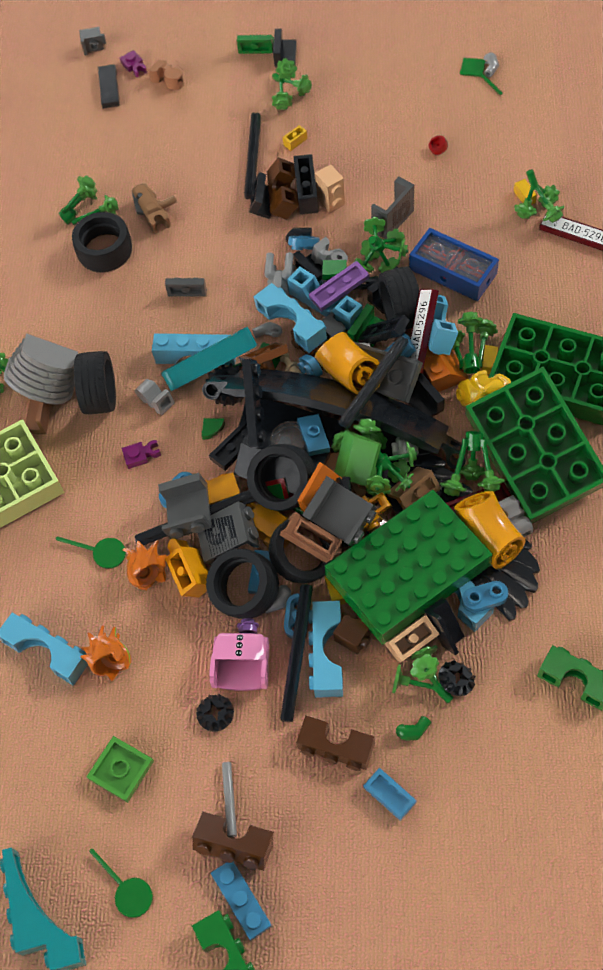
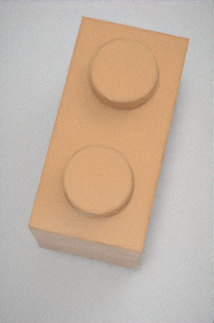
M331 164L315 173L318 201L329 213L345 205L344 178Z
M423 615L387 641L385 645L397 662H403L437 637L439 632L429 618Z

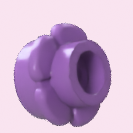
M244 618L241 620V623L237 624L236 628H238L239 633L257 634L259 624L252 618Z

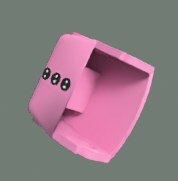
M221 633L215 636L210 664V684L212 688L218 687L233 691L267 689L269 638L264 637L262 634Z

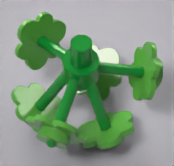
M378 217L365 220L364 231L374 236L364 240L361 244L362 249L360 253L365 255V260L362 261L356 258L355 261H358L367 272L372 273L374 268L368 262L381 256L383 261L378 270L382 273L394 269L399 265L402 256L406 257V253L409 252L408 245H405L404 233L399 232L395 228L387 233V239H381L378 237V232L384 230L385 220L378 219ZM386 248L394 252L399 251L398 259L394 257L387 259L383 250Z
M405 442L407 453L390 457L386 453L382 454L379 451L373 477L366 479V491L368 494L374 497L381 492L384 495L391 493L390 481L382 477V472L387 469L389 470L388 477L392 479V482H401L395 489L396 492L400 489L403 491L407 488L409 489L413 482L411 478L414 474L412 473L407 477L410 467L403 458H408L411 467H414L413 461L417 460L415 448H410L409 443ZM401 459L399 462L391 463V461Z

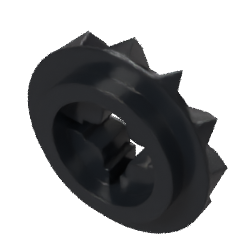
M455 660L445 662L439 670L438 678L441 686L452 695H467L476 685L474 682L476 676L471 673V668L464 666V662L458 663ZM460 673L461 679L455 683V674Z
M209 694L207 698L201 700L198 708H196L199 724L204 729L212 732L225 729L231 723L234 716L232 703L228 698L220 694ZM213 704L217 710L221 709V711L218 712L217 721L212 714L208 715V713L212 712L211 708Z

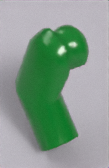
M421 716L415 725L400 724L396 728V735L405 741L419 740L430 726L431 721L425 716Z

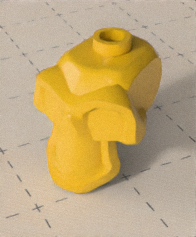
M482 370L475 373L470 379L460 381L456 390V397L461 405L466 407L510 384L511 380L502 374H496L488 378L487 371Z

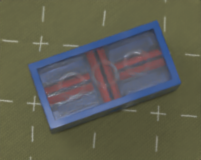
M432 228L427 230L409 254V267L413 272L477 302L498 272V258Z

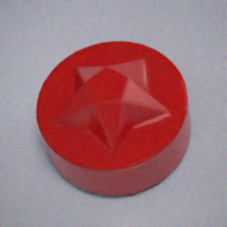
M437 135L429 141L428 147L434 155H440L447 150L448 142L444 136Z

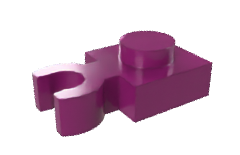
M134 50L119 57L121 64L128 72L134 71L135 77H140L139 71L147 73L143 59Z
M157 440L148 442L146 446H143L142 442L123 447L122 452L128 469L148 463V457H160L161 452L159 449L152 450L158 447Z

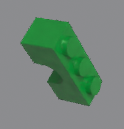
M552 645L539 669L537 677L558 688L567 677L579 678L585 687L580 700L603 711V670L593 667L586 659H578L572 656L563 647L557 648Z
M217 910L192 925L203 951L207 953L218 947L227 950L229 960L223 970H255L252 962L247 964L242 955L246 950L240 938L234 939L231 933L234 925L228 914L223 916L220 910Z

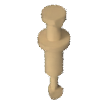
M288 353L280 357V361L287 365L286 371L301 373L297 368L298 363L296 361L291 362Z

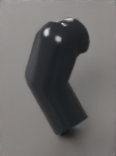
M293 228L286 235L287 243L289 236H312V228Z

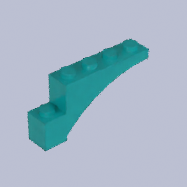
M12 847L3 849L0 867L2 873H5L6 883L3 884V891L6 899L8 898L9 908L6 913L9 924H12L13 934L10 935L12 949L22 956L47 949V952H44V961L46 967L50 968V970H71L85 966L86 958L82 938L78 936L71 937L45 914L27 884L19 852Z

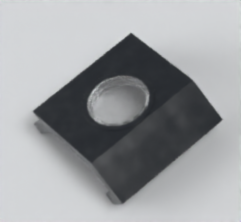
M266 400L262 407L264 410L262 428L266 433L264 447L250 448L247 433L240 446L234 475L246 478L247 469L252 458L260 450L271 445L290 444L301 448L307 453L297 418L317 413L277 401ZM319 414L330 446V452L310 456L315 467H317L319 462L326 465L333 451L331 446L334 444L332 440L335 434L349 430L340 426V420ZM287 456L272 458L265 469V482L285 477L288 492L295 494L300 485V473L297 465Z

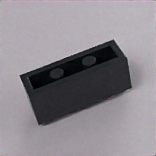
M312 154L294 156L300 214L318 213Z

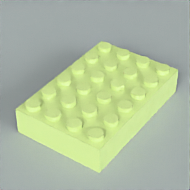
M23 419L0 431L1 528L65 493Z

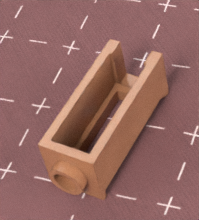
M297 512L290 515L288 518L289 523L281 531L280 536L325 563L339 556L342 550L339 547L343 541L342 539H338L303 518ZM299 526L330 543L328 550L297 532Z

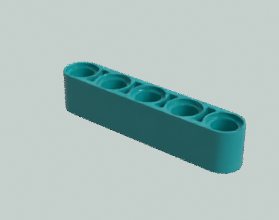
M245 327L161 372V375L170 391H173L257 346V343L249 328Z

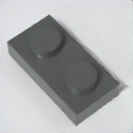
M176 277L165 279L168 296H207L204 278Z

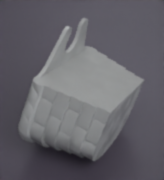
M26 333L25 339L23 338L22 343L19 344L18 348L16 347L12 357L8 359L3 379L14 391L29 399L46 404H64L73 395L75 387L74 361L78 352Z

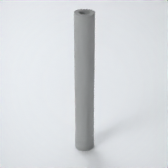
M231 762L222 763L227 837L232 838L237 836Z

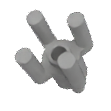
M267 253L264 273L265 277L268 278L267 286L273 283L276 287L282 288L286 295H288L287 279L296 270V266L293 265V253H286L283 271H276L277 267L273 265L274 254Z

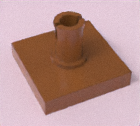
M275 342L242 355L239 359L241 364L242 359L257 360L258 364H261L262 369L275 370L272 359L289 353L287 344Z

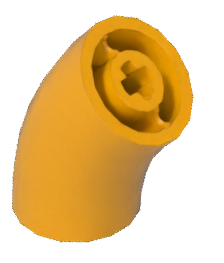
M340 332L331 337L315 354L317 362L336 381L357 395L380 364L377 359L362 350L345 332Z
M493 491L474 494L455 505L454 509L457 516L492 553L491 565L495 569L506 566L518 556L525 545L526 538L509 520Z

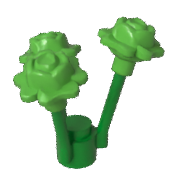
M86 175L77 178L80 186L77 189V193L58 213L67 225L71 222L75 225L84 217L96 212L107 211L116 215L115 211L119 208L114 197L109 198L107 195H104L103 205L99 206L98 209L76 217L78 212L75 210V207L82 200L84 201L87 197L97 199L96 183Z
M477 312L463 313L462 318L458 319V324L466 327V332L469 335V353L465 354L464 358H462L459 343L463 341L465 333H462L461 330L458 331L452 349L457 355L459 369H463L464 373L474 374L482 368L485 342L488 340V336H494V334L498 333V330L493 321L479 318ZM473 333L480 334L481 344L478 356L474 353Z
M467 431L466 438H462V447L455 473H452L451 480L440 483L444 487V493L447 495L458 497L460 492L467 490L459 482L461 477L459 474L464 475L466 480L476 481L481 475H485V478L478 483V486L484 487L485 491L495 492L500 490L501 483L505 482V479L494 476L487 451V439H483V432ZM481 447L486 471L484 467H480L477 464L476 451H480ZM467 448L468 451H471V458H469L468 464L461 468Z

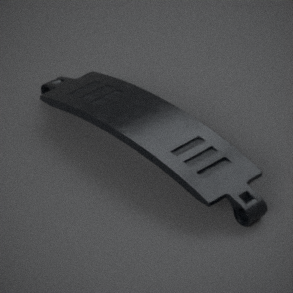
M243 369L236 375L212 376L203 385L202 392L204 396L211 400L217 399L222 393L235 397H245ZM261 369V375L258 377L259 385L262 387L263 392L260 399L307 406L343 416L357 396V394L349 391L336 380L308 374ZM211 384L215 385L218 390H214ZM374 392L355 419L356 421L361 419L375 420L376 427L380 428V430L403 439L423 450L438 454L440 448H442L446 454L447 465L456 469L458 459L453 454H460L462 443L447 435L449 426L422 411ZM467 448L465 451L461 468L464 466L466 459L468 457Z

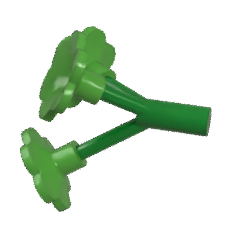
M437 645L425 647L420 651H416L410 657L411 660H414L412 663L413 668L410 670L411 675L421 681L426 678L430 679L432 684L411 680L410 677L402 675L401 665L398 664L392 693H395L400 685L409 686L410 684L434 690L447 704L452 701L454 696L441 686L436 676V667L439 661L431 655L438 649Z

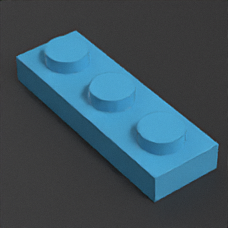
M226 862L211 872L212 877L250 941L272 927L234 862Z

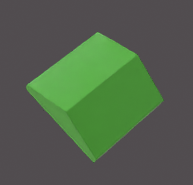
M345 430L334 472L341 478L351 477L350 482L366 486V479L373 477L381 444L350 430Z

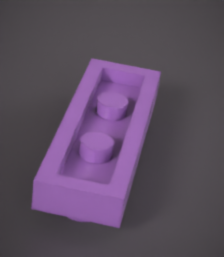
M355 261L309 294V298L322 312L368 280L369 273L358 261Z

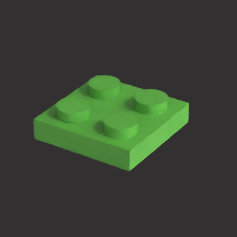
M113 736L87 775V778L128 803L154 760Z

